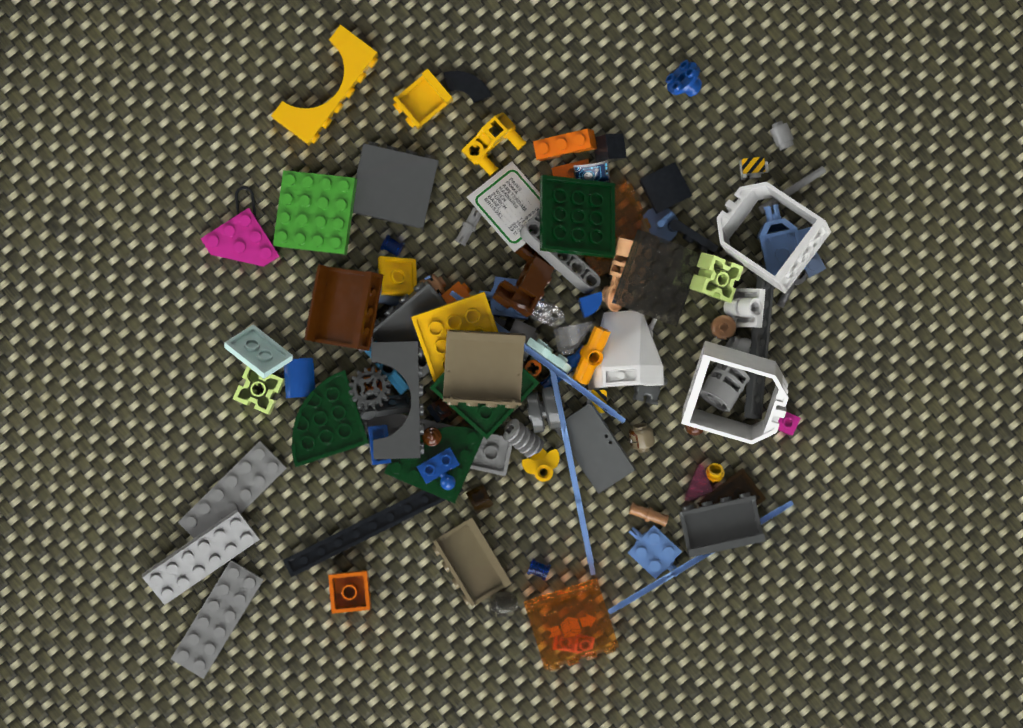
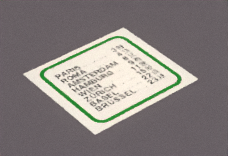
M510 162L467 196V199L514 252L526 243L521 238L520 232L540 209V193L513 162ZM529 229L530 233L534 234V231Z

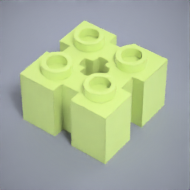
M701 252L696 266L700 270L698 275H693L689 289L731 303L736 288H733L735 280L739 281L744 267L718 256Z
M247 366L242 376L243 379H246L244 386L238 385L233 400L245 405H250L253 402L255 403L254 409L271 415L277 401L272 398L275 392H281L285 379L274 374L263 379ZM262 384L264 391L258 395L255 387Z

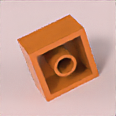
M368 570L330 573L328 575L332 614L371 610Z

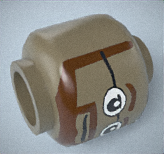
M647 423L635 424L629 430L631 448L638 450L639 453H644L654 446L653 428L648 426Z

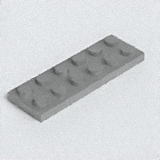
M259 441L178 523L195 538L236 509L242 514L287 467Z
M236 509L144 572L142 578L162 603L166 605L259 541V536L239 510Z
M230 560L171 657V660L204 679L264 579L235 561Z

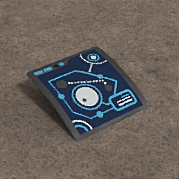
M608 161L573 166L575 179L610 182Z

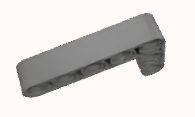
M539 209L520 232L521 238L578 290L585 294L591 293L599 286L600 277L576 254L540 251ZM529 229H532L534 234L530 233ZM557 254L561 255L563 260L559 259ZM572 267L576 268L577 273L572 270ZM586 280H589L592 286L589 285Z

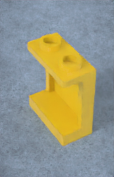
M426 69L420 78L397 97H393L395 102L393 106L399 113L403 111L407 116L406 122L412 128L415 126L417 129H420L451 103L453 98L430 70Z

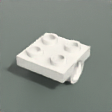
M736 288L732 302H724V312L733 318L736 327L762 328L766 289Z

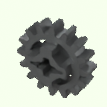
M365 367L364 373L358 370V377H351L354 383H349V387L352 388L349 394L354 395L352 397L353 402L358 401V407L364 404L366 410H368L369 406L376 409V404L383 406L382 400L388 401L386 394H391V390L387 388L391 386L390 382L387 381V375L382 376V370L376 373L374 367L371 368V371H368ZM380 381L382 382V391L378 388ZM358 386H359V387L361 388V390H362V391L360 392V396L358 395V392H357ZM373 386V388H374L373 390L369 389V390L367 391V389H366L367 387H370V388H371V387Z

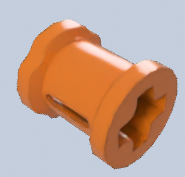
M530 360L525 365V369L533 377H537L542 371L541 364L536 360ZM531 363H534L539 368V370H536V374H532L527 369L531 366Z

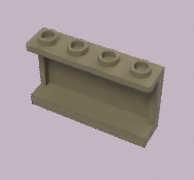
M473 517L433 540L434 545L432 548L435 554L442 556L444 560L442 565L447 573L451 571L454 576L451 580L457 589L461 588L463 591L462 598L467 606L470 604L473 608L476 604L512 584V581Z

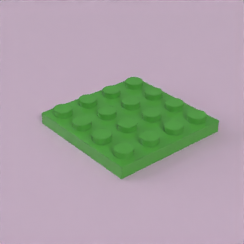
M283 170L273 246L347 255L357 179Z

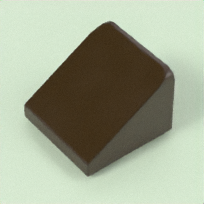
M483 484L466 493L476 513L493 505Z

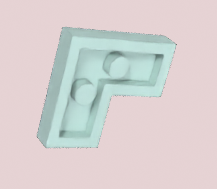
M530 337L526 343L530 348L567 374L572 367L567 364V358L561 354L558 356L554 355V350L539 338L535 341Z

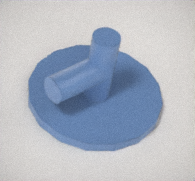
M651 208L643 215L641 231L650 242L665 244L671 241L677 234V231L671 232L668 230V223L678 219L669 208L658 214Z

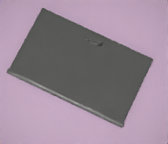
M592 402L565 419L572 455L598 494L636 470ZM561 428L555 429L563 440Z

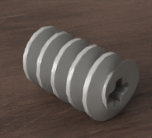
M511 419L507 423L503 439L520 453L524 454L525 457H531L542 450L544 447L543 439L539 438L538 435L534 434L533 431L529 430L518 419Z

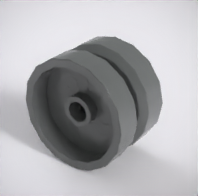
M552 386L542 388L543 401H539L538 393L535 390H532L527 396L528 404L526 406L534 433L545 430L544 419L546 418L551 430L561 428Z

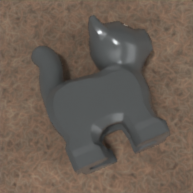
M664 374V385H667L668 379ZM634 385L633 400L643 402V397L646 395L645 403L658 405L657 398L661 387L664 385Z

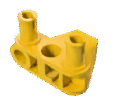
M502 112L488 121L478 134L462 149V152L474 165L479 164L489 176H492L499 169L487 157L493 148L506 138L517 150H520L527 142L515 131L516 125ZM494 125L501 131L496 137L491 134ZM471 148H479V155L476 156L474 154L472 156L470 154Z

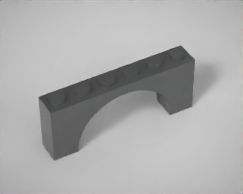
M418 341L371 342L372 363L387 365L400 373L407 382L411 393L410 412L401 428L385 438L373 440L374 460L421 458V454H424V443H420V435H424V423H420V415H423V404H419V396H423V384H419V377H423L422 365L418 363V357H422V347L418 346Z

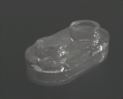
M542 300L538 301L536 305L540 309L534 310L532 315H530L532 319L552 327L560 326L565 320L564 312L560 307ZM553 313H557V316L552 317L551 315Z

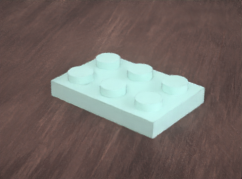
M251 325L224 342L225 349L263 379L293 359L291 353L255 325Z

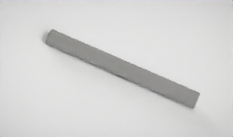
M821 166L784 190L783 193L788 196L794 194L826 173L825 168ZM772 198L758 208L763 214L765 212L763 207L780 202Z

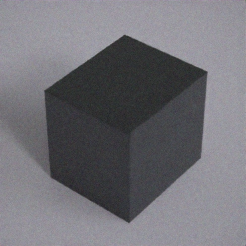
M623 133L604 134L595 137L597 149H594L596 163L603 161L615 162L627 158Z

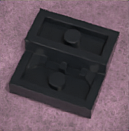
M676 162L639 180L656 214L693 196Z

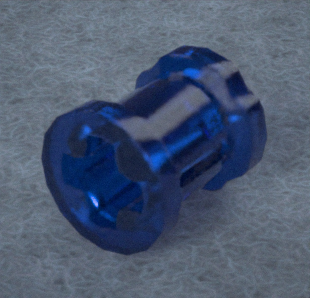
M387 235L380 250H386L392 253L394 257H398L405 243H399L393 240L390 235Z
M532 558L527 574H533L541 577L542 580H546L551 565L542 564Z

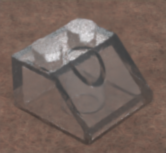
M592 321L553 329L557 353L562 352V356L573 354L592 327Z

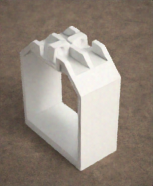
M768 182L739 187L734 194L738 198L737 201L734 203L729 199L725 204L728 213L722 210L717 216L720 244L727 255L785 294L830 235L831 230L826 220ZM768 198L777 200L813 224L775 276L731 247L729 241L757 201Z
M705 341L683 406L681 424L754 444L777 433L780 424L778 420L780 417L784 418L787 411L788 382L776 361ZM710 360L773 378L776 386L764 420L749 425L694 409Z

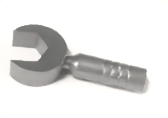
M806 273L801 279L797 278L785 294L782 293L777 303L778 306L784 308L794 289L793 286L802 284L806 279Z

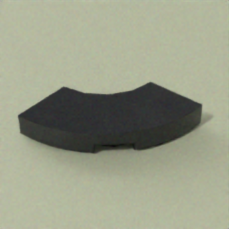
M448 71L443 73L450 92H464L471 98L473 103L492 97L487 86L470 73L464 71Z

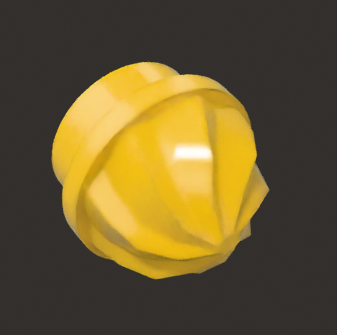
M712 463L706 468L705 475L708 480L714 483L724 478L725 471L720 464Z

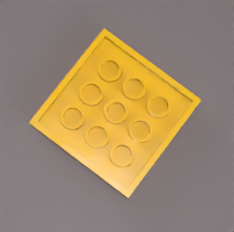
M485 291L411 316L434 382L445 369L447 329L498 332Z

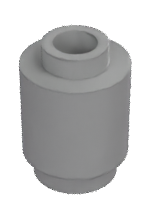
M779 121L772 125L770 133L776 147H779L780 151L794 145V138L788 123L783 124V121Z

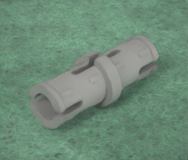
M473 207L466 222L463 221V227L454 240L463 246H466L472 232L476 231L475 227L482 216L476 208Z

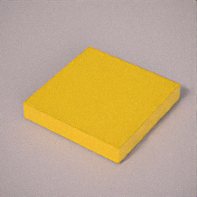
M378 257V273L383 274L381 295H410L414 291L413 288L417 285L416 259Z

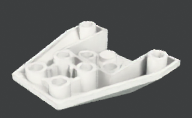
M643 311L604 312L600 327L609 330L611 333L602 352L603 360L601 364L596 366L588 384V390L633 385H664V366Z

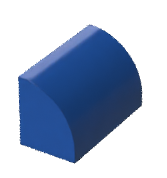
M602 292L578 299L583 318L592 316L599 309L602 302Z
M313 358L292 359L291 362L284 366L286 398L308 397L315 389Z

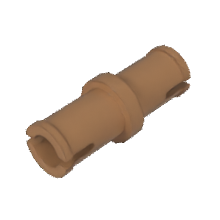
M633 502L629 509L630 515L632 514L643 518L645 522L651 521L664 527L669 518V515L654 511L652 507L646 508Z

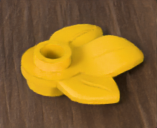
M542 448L539 453L531 456V459H523L522 466L527 473L534 474L539 481L546 482L552 478L553 469L559 464V452L557 449H553L547 453ZM542 468H545L547 470V474L545 476H542L540 474V470Z

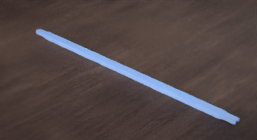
M451 291L450 295L456 300L463 299L456 292ZM495 321L498 332L510 333ZM524 343L525 352L603 410L606 409V412L622 423L625 422L626 419L618 414L617 411Z
M550 370L590 574L595 575L594 561L557 376Z
M792 500L761 517V525L794 505ZM713 553L694 557L608 609L609 614L625 607Z

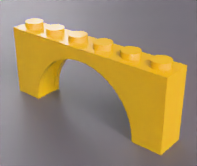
M342 25L337 28L329 39L330 43L339 51L344 64L343 81L337 93L328 102L314 108H298L282 101L271 115L275 121L308 146L318 141L321 136L319 134L320 131L330 125L332 122L330 118L334 113L338 114L346 97L349 99L353 95L355 85L358 82L362 83L367 76L365 72L368 68H373L378 62V53Z

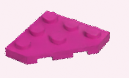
M247 208L200 238L210 255L263 267L280 257L250 208Z

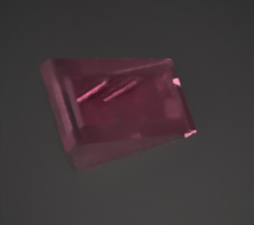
M697 464L683 498L686 501L713 491L704 467L700 464Z

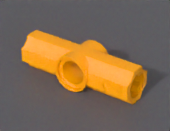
M594 326L587 344L580 350L581 358L572 377L575 381L585 385L589 384L596 366L601 364L603 360L602 352L611 333L609 330L600 326Z

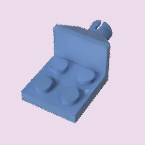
M779 204L763 207L766 214V222L763 223L757 234L766 270L774 276L800 243L797 227L785 218H781Z

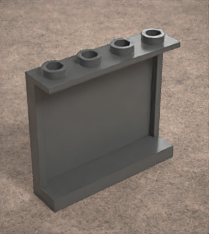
M375 142L363 144L356 174L357 185L353 214L424 229L439 160H435V156L425 154L424 157L417 156V152L406 150V153L399 152V148L387 146V149L379 147L380 144Z
M427 280L424 283L421 281L413 288L414 291L410 295L405 294L398 300V305L394 308L393 306L389 307L383 313L384 316L380 320L375 319L372 336L377 342L418 341V346H421L411 316L446 305L447 303ZM422 350V357H418V363L422 365L423 376H425L430 370Z

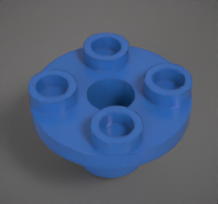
M684 60L674 73L666 77L665 81L668 91L673 95L686 93L689 97L698 94L702 87V82L698 77L700 73L699 66L695 62Z

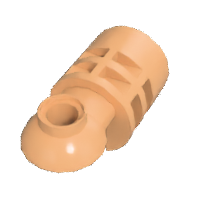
M618 238L616 256L613 258L609 275H612L610 286L607 285L602 290V301L606 303L608 309L618 312L625 305L629 280L644 284L654 246Z

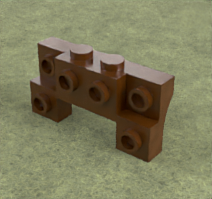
M525 243L515 252L527 261L515 286L506 280L500 282L492 299L505 308L512 307L523 316L528 317L532 315L538 301L544 296V288L552 280L551 274L554 267Z

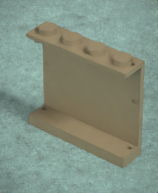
M447 329L443 402H447V405H458V402L466 403V406H478V403L486 404V407L493 408L499 404L511 409L517 408V405L521 406L523 356L526 335L523 333Z

